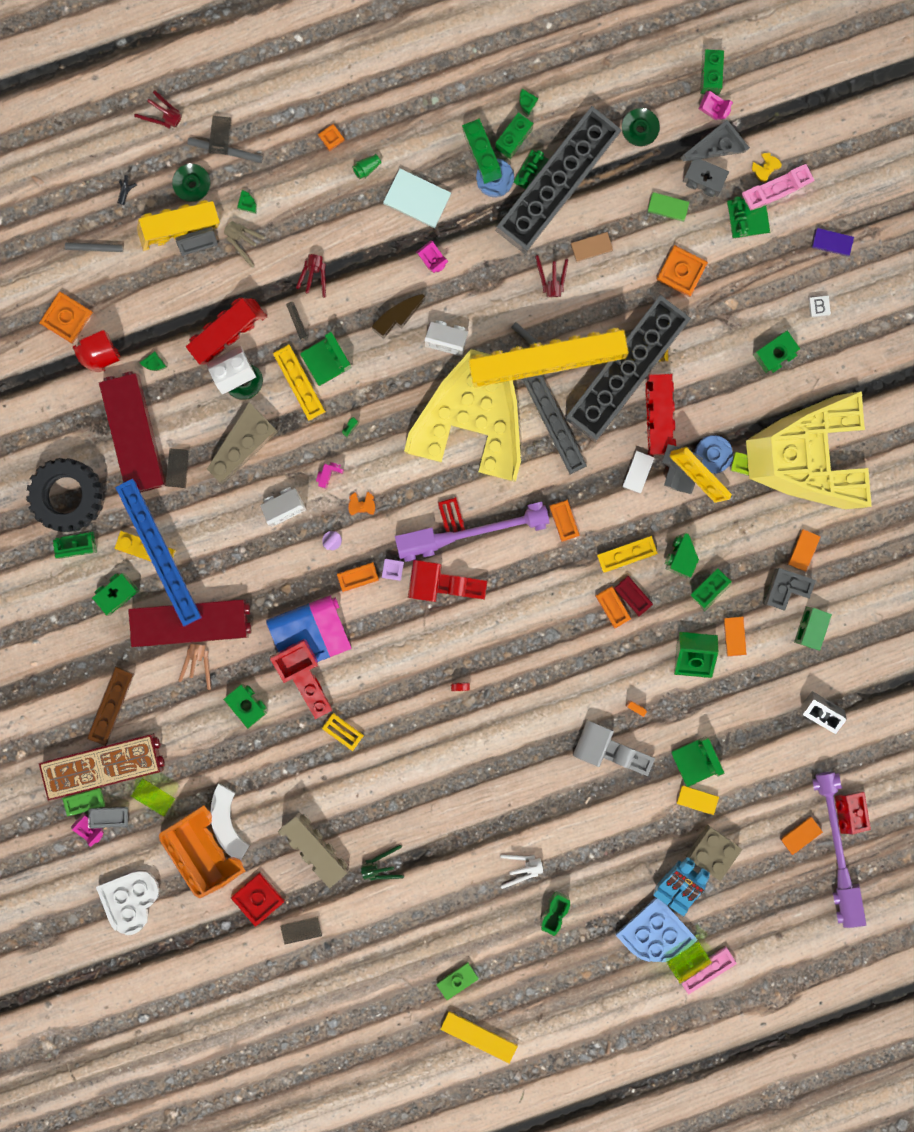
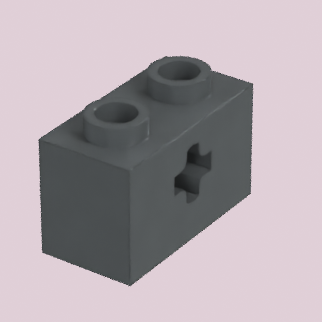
M702 159L692 160L683 182L691 189L696 190L698 188L704 191L703 193L707 196L718 197L729 171ZM704 175L707 176V181H706V182L703 181Z
M813 691L801 705L804 716L835 734L847 720L844 709Z

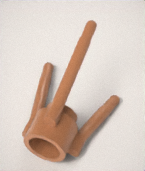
M190 644V649H187V656L178 679L179 682L183 680L189 660H192L189 677L193 678L196 661H202L203 657L207 689L211 690L208 664L209 651H205L206 646Z

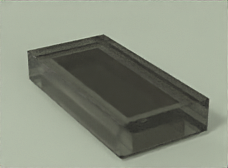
M212 117L209 153L228 155L232 117Z
M294 302L287 303L286 306L301 342L308 340V336Z
M169 448L166 487L186 489L189 450Z
M318 916L280 926L284 945L322 936Z

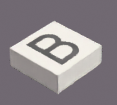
M829 296L811 297L808 299L810 318L831 315Z

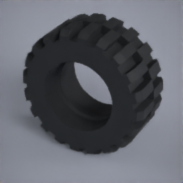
M56 458L55 461L49 460L45 462V466H39L36 469V475L32 474L30 477L32 483L31 486L27 485L26 489L29 491V496H26V500L31 505L28 508L31 513L35 514L34 518L46 528L61 532H76L83 527L86 528L91 525L90 522L98 518V511H102L103 506L101 502L105 500V494H102L104 489L103 483L99 482L100 477L98 474L94 473L91 467L70 458ZM60 478H73L80 484L82 489L81 503L71 513H60L53 509L50 503L49 494L51 487Z

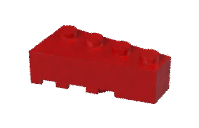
M236 299L228 311L224 310L218 314V319L215 322L205 325L203 327L204 331L201 334H196L189 339L190 343L185 347L199 365H206L226 349L224 345H231L239 340L240 333L243 334L252 330L257 320L261 319L264 321L268 318L255 299Z
M673 374L649 375L645 379L649 456L665 455L668 444L676 446V439H673V431H675L676 427L675 419H673V412L675 411Z

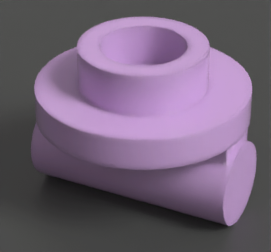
M336 531L327 532L323 536V546L327 550L338 549L342 543L341 536Z

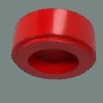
M469 682L451 684V691L470 690Z

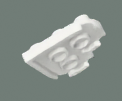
M149 871L131 872L96 887L112 928L125 935L136 934L142 930L148 922L147 908L159 897L158 882Z

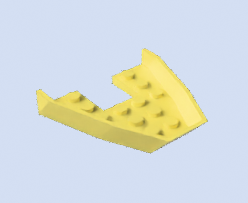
M471 349L442 381L408 434L404 452L442 463L451 426L484 434L488 438L479 473L516 482L521 456L517 399L513 380L474 388L469 360L474 355L484 354V357L491 356V354Z
M862 392L831 397L780 419L746 440L749 479L787 495L841 509L872 507L868 468L831 471L828 433L865 430Z

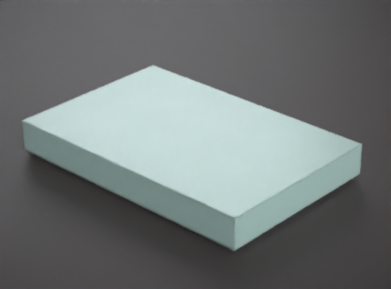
M399 169L383 204L435 228L451 196V192Z

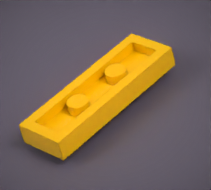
M120 531L114 549L152 562L140 537ZM168 547L173 558L176 550Z
M652 536L599 554L597 558L602 572L606 573L657 555L658 553Z

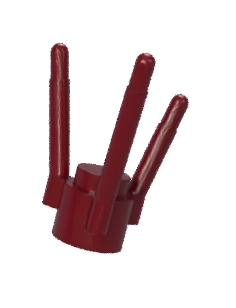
M153 91V94L168 108H163L151 99H147V102L164 113L162 119L165 122L144 115L134 114L136 118L165 126L168 129L171 126L176 128L182 118L180 111L174 108L157 91Z
M316 254L308 255L296 288H300L308 269L309 275L305 293L308 294L313 273H319L320 270L322 297L325 298L326 264L322 263V256Z
M536 255L535 258L543 286V293H546L548 298L561 297V293L564 292V282L569 260L565 259L560 285L559 281H556V261L552 262V281H548L547 285L539 256Z

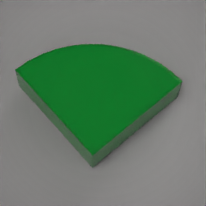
M522 89L519 99L520 107L529 116L539 98Z
M241 190L237 209L256 214L257 206L253 197L248 192Z
M155 351L140 362L143 367L151 371H160L167 368Z
M354 417L351 418L345 429L342 430V434L348 438L359 422Z

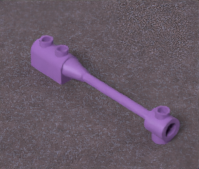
M542 502L527 505L528 509H526L525 515L522 517L454 533L434 534L433 529L428 528L395 536L400 559L404 558L405 562L415 560V555L423 554V557L435 555L434 551L455 540L525 523L530 528L535 527V531L546 529V524H550L546 506Z
M835 772L816 774V779L812 780L814 791L818 790L820 795L826 797L838 863L837 892L833 893L834 902L839 904L840 911L836 912L838 924L842 923L844 928L867 926L859 884H852L848 868L845 864L833 795L838 792V789H842L839 773L835 774Z

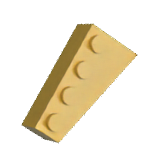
M203 200L198 202L197 205H182L173 211L165 209L156 215L151 213L144 214L138 219L137 233L142 249L145 251L150 249L149 245L158 244V246H162L172 238L176 240V237L209 227H212L213 230L217 229L220 221L214 202Z

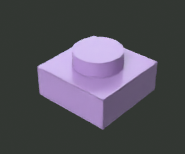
M385 559L382 578L401 581L404 562Z

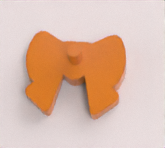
M356 492L349 497L351 501L349 502L348 509L351 516L357 513L374 515L376 507L372 494L366 493L365 502L358 501Z

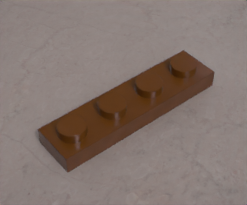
M115 667L87 739L104 746L107 745L135 675L134 673Z

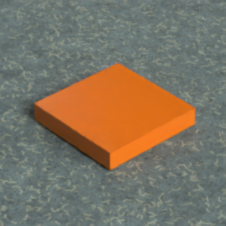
M674 245L656 280L690 297L708 262Z
M59 291L39 323L73 344L93 312Z

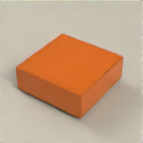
M334 124L318 134V137L329 152L345 141Z
M631 700L626 704V707L643 717L647 713L646 709Z

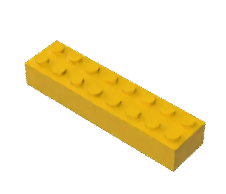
M619 328L607 330L605 334H600L599 332L589 333L588 337L580 338L579 335L568 338V341L561 342V339L549 341L548 345L543 346L541 343H535L530 345V348L522 349V347L511 348V352L503 353V350L492 352L491 356L484 357V354L474 355L469 360L473 386L476 388L626 359L628 349L624 330L619 331Z

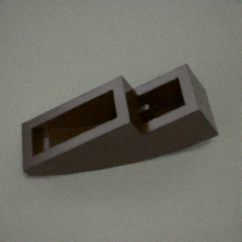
M419 294L398 303L372 325V330L385 339L395 325L402 329L424 302L425 295Z

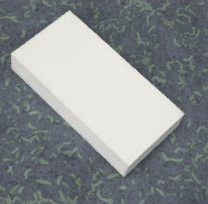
M636 451L623 487L641 494L654 457Z

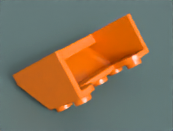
M205 806L190 813L159 834L161 844L197 898H203L215 892L245 872L240 859L235 857L225 858L223 850L217 845L213 834L207 829V826L212 823V814Z

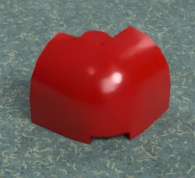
M105 330L79 340L81 344L77 347L76 345L72 346L80 364L93 372L106 371V366L120 361L118 349L113 346L109 334Z

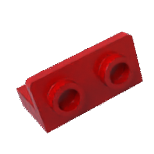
M865 792L835 796V806L841 834H857L871 830Z

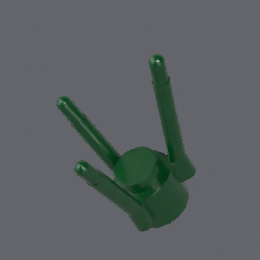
M398 845L372 859L365 860L366 864L361 865L363 879H370V881L378 879H403L404 875H379L381 872L394 870V867L378 869L377 863L373 864L401 849L402 845Z

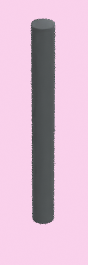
M191 137L188 138L187 144L258 163L263 161L262 155Z

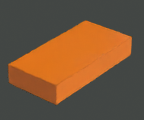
M568 500L550 505L549 507L561 542L580 536Z
M802 529L787 565L806 572L821 536Z
M373 562L337 574L342 592L379 581Z
M612 586L595 595L614 629L631 620Z
M744 617L723 618L726 656L747 655Z
M810 816L780 838V840L791 855H794L822 834L823 831Z

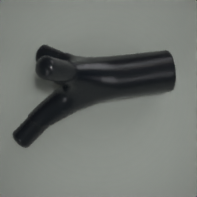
M124 175V181H119L120 194L117 203L125 205L129 191L137 186L136 183L128 185V175Z

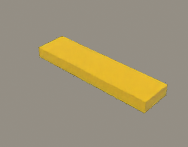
M290 344L274 352L273 355L308 421L325 413Z
M687 447L671 451L669 457L715 503L731 498L732 494Z
M448 1011L440 1030L509 1064L518 1047L517 1044Z

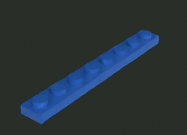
M131 479L115 487L182 625L186 626L202 618L135 480Z

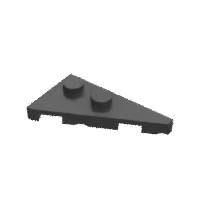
M726 120L686 152L681 159L684 162L745 153L750 147L729 121Z

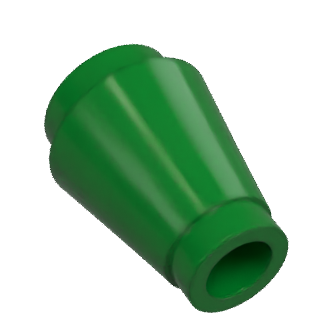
M374 154L373 156L356 161L352 169L358 179H366L382 163L378 155Z

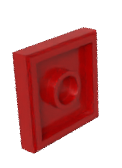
M261 872L231 897L232 901L255 927L285 902Z

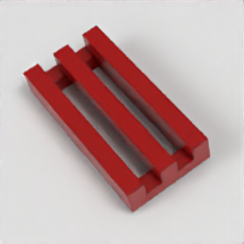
M456 497L438 502L446 533L450 532L442 506L445 504L453 531L458 532L450 506L452 502L455 506L461 531L465 530Z

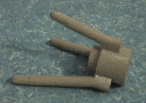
M231 221L226 226L224 234L228 236L227 240L232 243L245 261L254 268L255 265L235 240L239 241L242 238L249 244L256 246V243L245 236L244 232L262 240L265 237L244 227L240 223L236 224L234 221Z

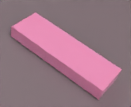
M725 946L677 978L689 995L737 963Z

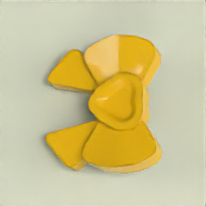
M762 153L761 156L766 162L763 167L755 162L752 164V171L756 172L755 175L758 180L764 183L768 181L769 175L774 170L780 169L782 166L779 159L771 156V153Z

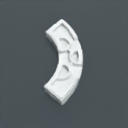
M218 784L211 803L212 828L225 852L231 857L242 860L250 845L240 838L231 822V804L235 792Z

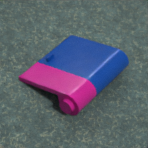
M329 595L267 619L266 623L278 652L303 639L308 642L318 662L352 649L338 616L337 609L340 607L336 597L332 598Z

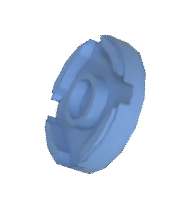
M497 159L502 178L484 184L477 170L476 181L478 188L489 197L497 198L504 196L513 186L514 173L511 166L502 159Z
M720 436L705 437L698 443L695 449V453L703 458L702 464L712 474L724 471L733 460L731 444Z

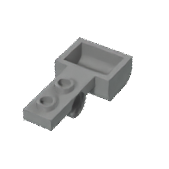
M589 720L586 721L573 753L574 757L600 767L603 758L625 768L646 776L649 775L655 760L654 757L612 741L613 730Z

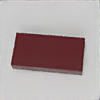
M629 576L625 577L614 587L615 591L638 617L653 605Z

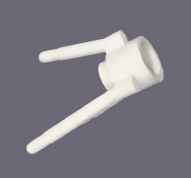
M535 855L500 856L503 859L529 861L525 862L526 868L510 871V875L527 872V875L501 885L502 889L531 877H537L538 874L543 873L541 858L535 859Z

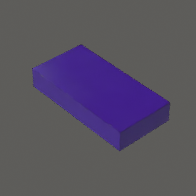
M817 228L812 248L849 257L854 237Z

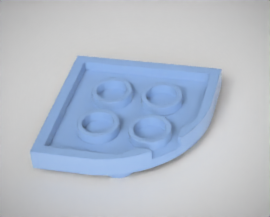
M654 898L615 934L629 951L638 958L648 962L671 961L684 953L697 941V938L672 910L658 898Z

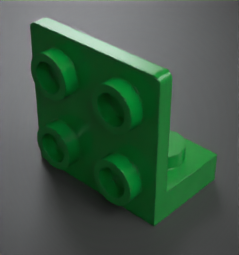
M332 332L325 335L326 339L300 353L318 386H322L352 368Z
M706 736L671 752L687 787L713 775L720 776L725 774L714 748Z

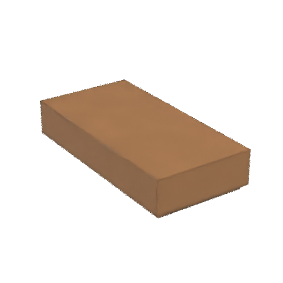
M608 232L571 243L576 263L613 251Z

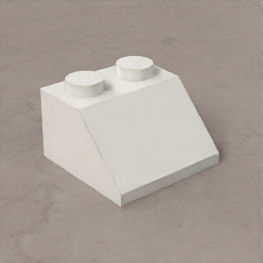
M436 320L435 323L431 322L425 338V347L462 356L468 331H465L464 327L454 325V328L446 326L447 323Z
M241 346L207 363L208 370L221 394L256 378Z
M289 487L281 491L280 496L276 498L271 496L263 500L264 504L260 506L269 526L273 527L306 511L295 488L291 489Z

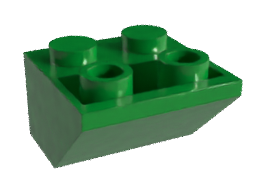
M683 533L675 537L672 544L674 550L671 554H668L664 564L667 565L666 570L684 578H692L699 558L689 534Z

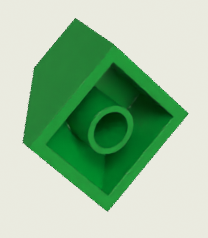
M679 632L674 675L712 678L719 653L718 635Z

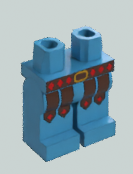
M688 857L682 862L678 860L675 866L656 885L653 896L666 905L670 903L669 907L683 917L693 902L705 891L710 872L702 868L698 873L693 870L695 863Z

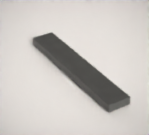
M542 375L523 378L522 381L569 475L587 467Z

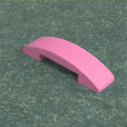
M804 164L779 178L743 192L742 195L751 211L779 200L815 180L807 165Z

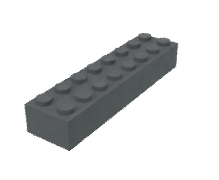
M591 106L502 219L495 231L522 253L526 254L622 130Z
M660 295L627 337L628 355L626 359L608 362L566 416L565 420L596 443L691 318Z

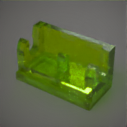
M143 778L131 795L132 798L163 817L167 815L175 802L174 797Z
M699 941L666 962L680 984L713 964Z

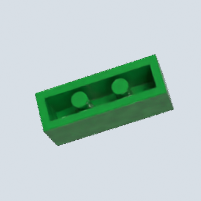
M480 118L462 125L464 137L483 183L487 184L502 178L499 163Z

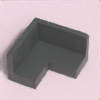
M668 444L662 463L670 467L664 486L671 490L692 494L695 482L669 457L671 451L681 449L682 447ZM692 452L694 456L702 463L703 458L697 455L696 453Z
M775 568L763 604L785 611L791 593L810 599L816 580L781 568Z

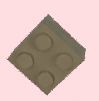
M707 824L686 854V857L721 881L742 849Z

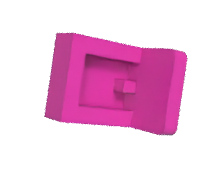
M707 91L698 109L714 120L725 119L730 114L733 102L731 100H723L711 91Z
M429 241L416 252L432 273L442 271L446 266L445 264L448 263V260L441 254L433 241Z
M330 462L329 465L324 464L323 470L319 471L316 482H319L318 486L327 489L332 471L340 474L344 473V470L340 469L341 465Z
M85 813L71 826V829L84 838L90 847L94 843H98L104 833L102 828H88V815Z

